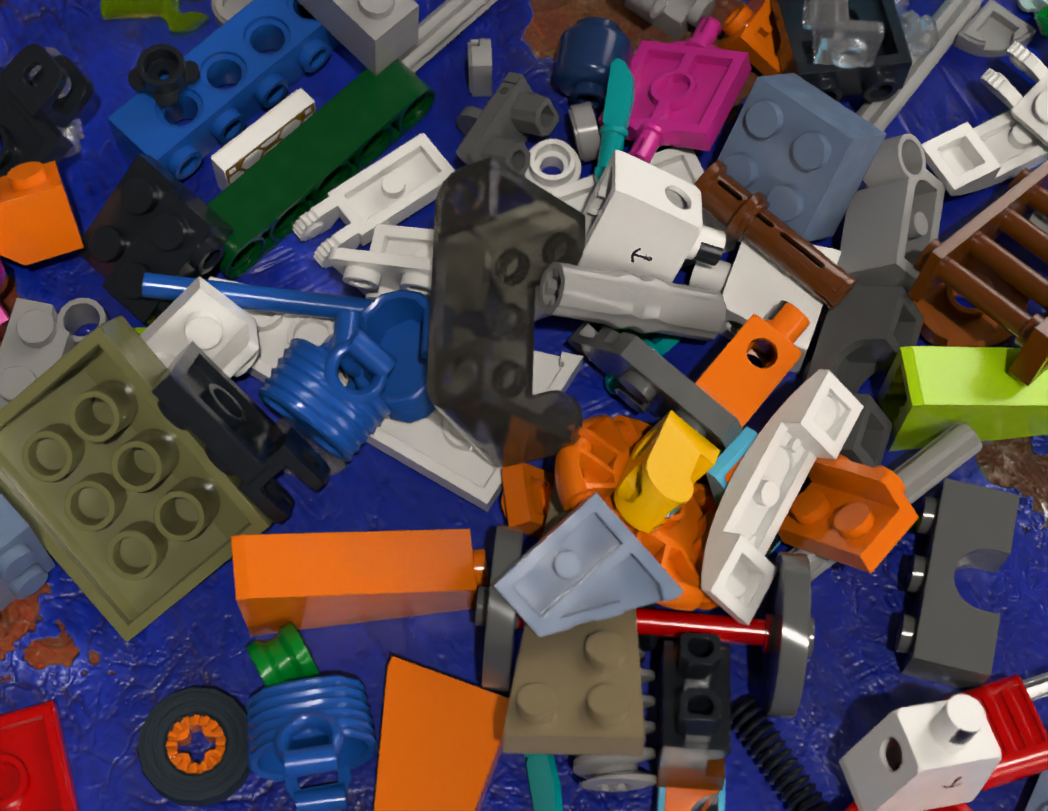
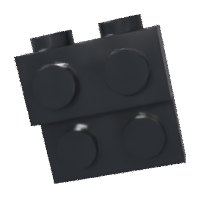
M770 0L781 38L777 55L783 74L795 73L837 102L842 96L863 94L867 101L879 102L892 97L898 89L903 88L913 60L894 0Z
M138 154L81 238L84 248L75 251L106 278L102 287L143 324H152L174 301L142 297L144 272L189 278L202 277L203 274L212 270L222 259L225 253L224 244L234 231V228L152 156Z

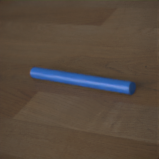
M144 272L142 297L175 301L196 278ZM204 279L239 307L250 310L334 319L335 313L343 310L361 314L362 310L375 300Z

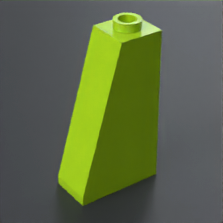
M900 347L877 395L881 410L893 424L887 443L888 452L924 448L957 422L968 424L978 435L981 442L1048 435V369L1027 386L1008 372L1021 348Z

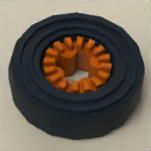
M191 687L168 695L152 708L140 730L137 753L143 775L159 795L181 806L206 807L226 800L244 785L251 772L247 766L249 756L246 754L248 750V745L246 744L248 734L245 732L248 725L245 721L246 711L236 699L216 689ZM198 731L203 732L206 740L212 743L215 742L216 749L205 752L204 761H201L200 764L194 763L189 754L181 753V746L191 744L193 739L192 733Z

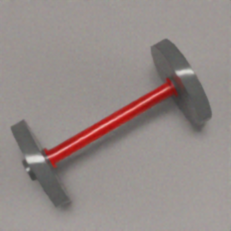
M498 525L490 587L479 586L475 625L486 626L482 689L509 692L516 629L523 630L525 621L494 588L492 583L522 557L524 527ZM778 552L774 561V566L778 571L769 586L766 614L764 619L753 618L749 626L739 624L731 616L636 608L637 632L641 635L680 638V635L684 633L716 634L721 637V642L762 646V703L765 716L793 719L795 717L802 697L807 657L812 656L815 638V619L811 617V572L809 558L806 554Z

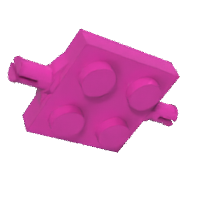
M707 16L702 17L692 37L687 41L671 43L641 41L631 59L630 71L635 79L634 104L627 128L629 135L626 140H633L635 142L628 154L650 164L657 149L662 145L710 151L752 70L748 52L724 50L713 46L717 36L722 31V26L717 19L710 17L708 21ZM604 109L598 118L600 127L604 125L602 121Z

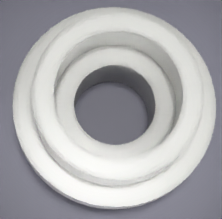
M546 139L537 143L529 150L531 154L530 166L523 176L527 185L535 192L542 193L580 179V158L575 150L566 142L558 139ZM548 166H555L562 173L548 175L543 173L542 170Z

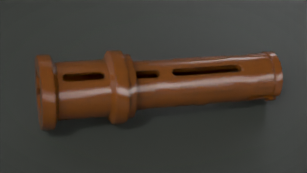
M717 160L709 166L694 184L701 192L702 209L726 227L725 234L731 240L736 239L739 242L744 239L747 240L783 271L816 295L829 309L834 310L850 293L858 279L836 265L809 241L777 218L776 215L768 210L770 203L767 202V197L761 192L752 194L726 173L728 166L721 160Z

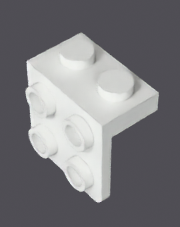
M376 223L377 226L374 229L369 251L338 247L330 248L327 261L343 275L342 280L345 283L356 287L365 295V298L376 299L381 294L400 289L416 291L424 294L437 306L447 308L449 316H455L457 309L479 312L494 243L487 235Z

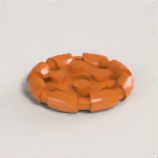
M605 414L588 417L571 427L561 440V450H559L555 458V484L563 510L565 512H572L591 493H597L684 591L677 599L666 602L659 601L656 602L657 604L680 611H693L697 608L711 610L719 607L714 600L701 590L704 552L710 528L718 509L706 473L693 484V496L661 527L655 532L650 533L639 531L631 526L619 513L614 501V493L636 443L654 426L624 415H617L611 418Z

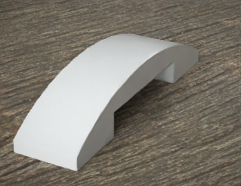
M1011 110L975 128H972L966 122L921 144L925 153L926 163L937 178L946 185L945 188L951 196L963 195L988 188L1017 176L1024 168L1030 170L1048 160V147L1011 116Z
M819 369L771 417L735 470L715 513L704 552L701 590L739 624L749 626L778 571L765 555L816 458L837 459L864 407L830 370Z

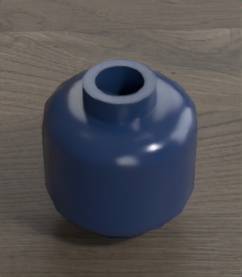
M601 17L580 19L576 25L563 31L559 39L554 71V80L557 87L566 95L571 96L574 104L590 101L592 108L604 106L611 62L619 58L625 61L629 69L631 67L633 49L630 39L620 30V27L615 22Z

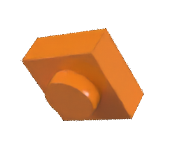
M523 461L501 468L504 488L501 504L509 526L524 527L525 534L542 539L555 474Z

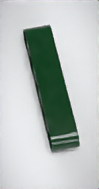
M398 58L377 76L368 68L207 204L234 228V231L224 244L225 253L216 267L229 279H235L250 270L293 232V225L300 218L299 216H302L305 212L310 211L312 207L328 198V192L366 169L417 125L431 109L436 96L435 91Z

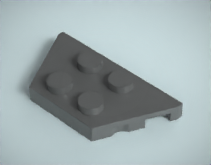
M583 322L568 339L567 342L619 384L615 392L631 408L641 414L648 408L660 419L672 410L720 450L718 457L743 431L735 416L638 336L625 332L620 334L613 329L605 327L597 332L589 323Z

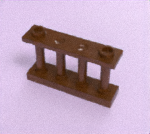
M1048 160L1033 172L1028 168H1024L1011 182L1004 195L943 243L938 239L931 241L914 264L913 269L919 272V275L907 295L918 303L943 282L1016 336L1014 344L1020 347L1021 351L1008 372L1027 386L1048 369V280L994 240L1002 233H1005L1048 264V234L1023 217L1033 209L1048 220V190L1046 189L1048 187ZM973 257L1047 310L1044 317L1039 313L1032 317L963 265Z

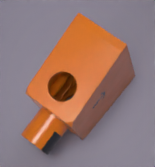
M784 300L780 301L765 320L753 314L695 384L735 416L741 427H743L802 356V352L794 343L810 325L809 319L797 307ZM747 354L756 356L761 361L763 368L754 366L749 361Z

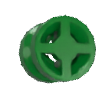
M292 622L279 627L277 636L267 642L255 640L245 645L247 653L265 687L286 681L320 676L311 655Z

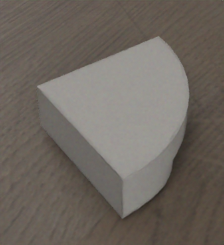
M989 0L958 34L954 46L976 56L1002 57L1007 55L1005 51L1015 41L1026 47L1032 41L1037 30L994 0Z
M491 38L471 39V42H468L469 93L472 92V96H492Z

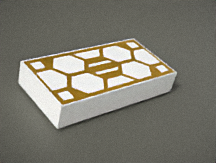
M302 88L295 90L212 155L211 162L216 181L222 191L316 112L315 101Z

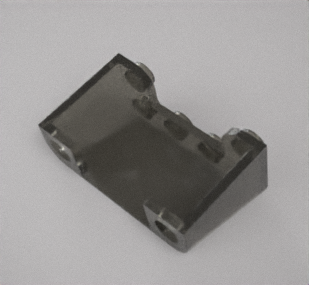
M488 157L452 172L442 183L437 193L434 215L427 391L433 405L490 464L496 467H508L556 455L559 450L575 444L581 437L578 433V430L582 428L581 406L574 397L560 390L546 391L533 395L535 287L540 286L543 273L552 262L578 265L585 246V215L493 157Z

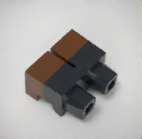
M684 633L680 635V641L664 640L657 686L656 787L723 790L725 756L731 752L730 644H722L721 637L716 634Z

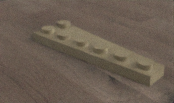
M555 480L543 537L570 513L565 512L562 508ZM636 608L624 611V614L599 621L592 620L575 625L571 629L539 637L525 622L504 724L503 753L643 756L645 730Z

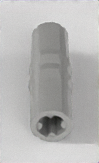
M554 261L544 271L540 282L539 301L541 309L545 314L601 323L613 329L629 328L639 333H662L712 341L721 332L725 322L726 304L723 295L719 291L666 282L655 276H637L628 271H605Z

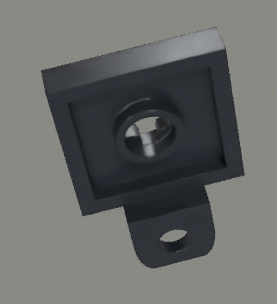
M38 44L26 46L11 60L5 69L0 67V139L3 140V148L0 154V177L7 175L15 166L26 162H40L44 164L55 160L57 165L73 146L57 126L66 129L85 107L93 92V82L70 58L64 55L52 57L44 47ZM42 66L34 77L29 76L34 67ZM69 77L71 89L66 96L59 97Z
M193 341L174 358L151 391L159 399L157 401L158 408L166 419L179 429L185 430L188 427L206 445L205 453L210 461L226 475L232 476L235 473L241 479L238 489L277 524H282L290 516L292 506L295 504L287 490L274 478L285 466L290 468L305 484L315 491H318L327 482L331 469L322 456L293 427L289 428L279 438L282 429Z

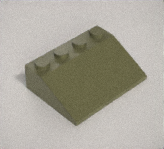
M120 315L96 327L0 410V493L29 524L45 549L127 643L232 557L231 536L261 534L274 521L238 489L241 479L235 473L232 476L226 475L210 461L205 453L206 445L188 427L185 430L177 428L161 413L157 405L159 399L151 391L167 368L126 319Z

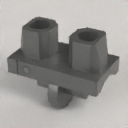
M509 72L483 109L467 106L458 115L456 123L465 136L460 142L456 153L474 172L476 176L475 183L478 188L493 192L502 178L521 180L530 166L531 157L525 142L531 134L542 137L545 135L549 136L559 121V114L548 97L533 93L523 74Z

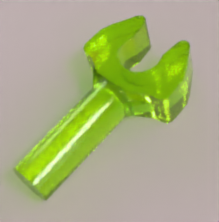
M101 0L100 2L101 14L104 20L161 16L168 22L169 29L177 33L192 32L209 19L207 14L200 12L182 13L178 5L179 0Z

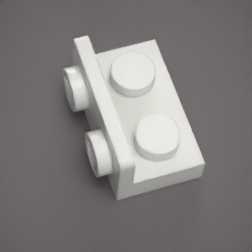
M200 276L140 335L166 368L193 341L229 378L243 375L254 363L259 349L256 319Z

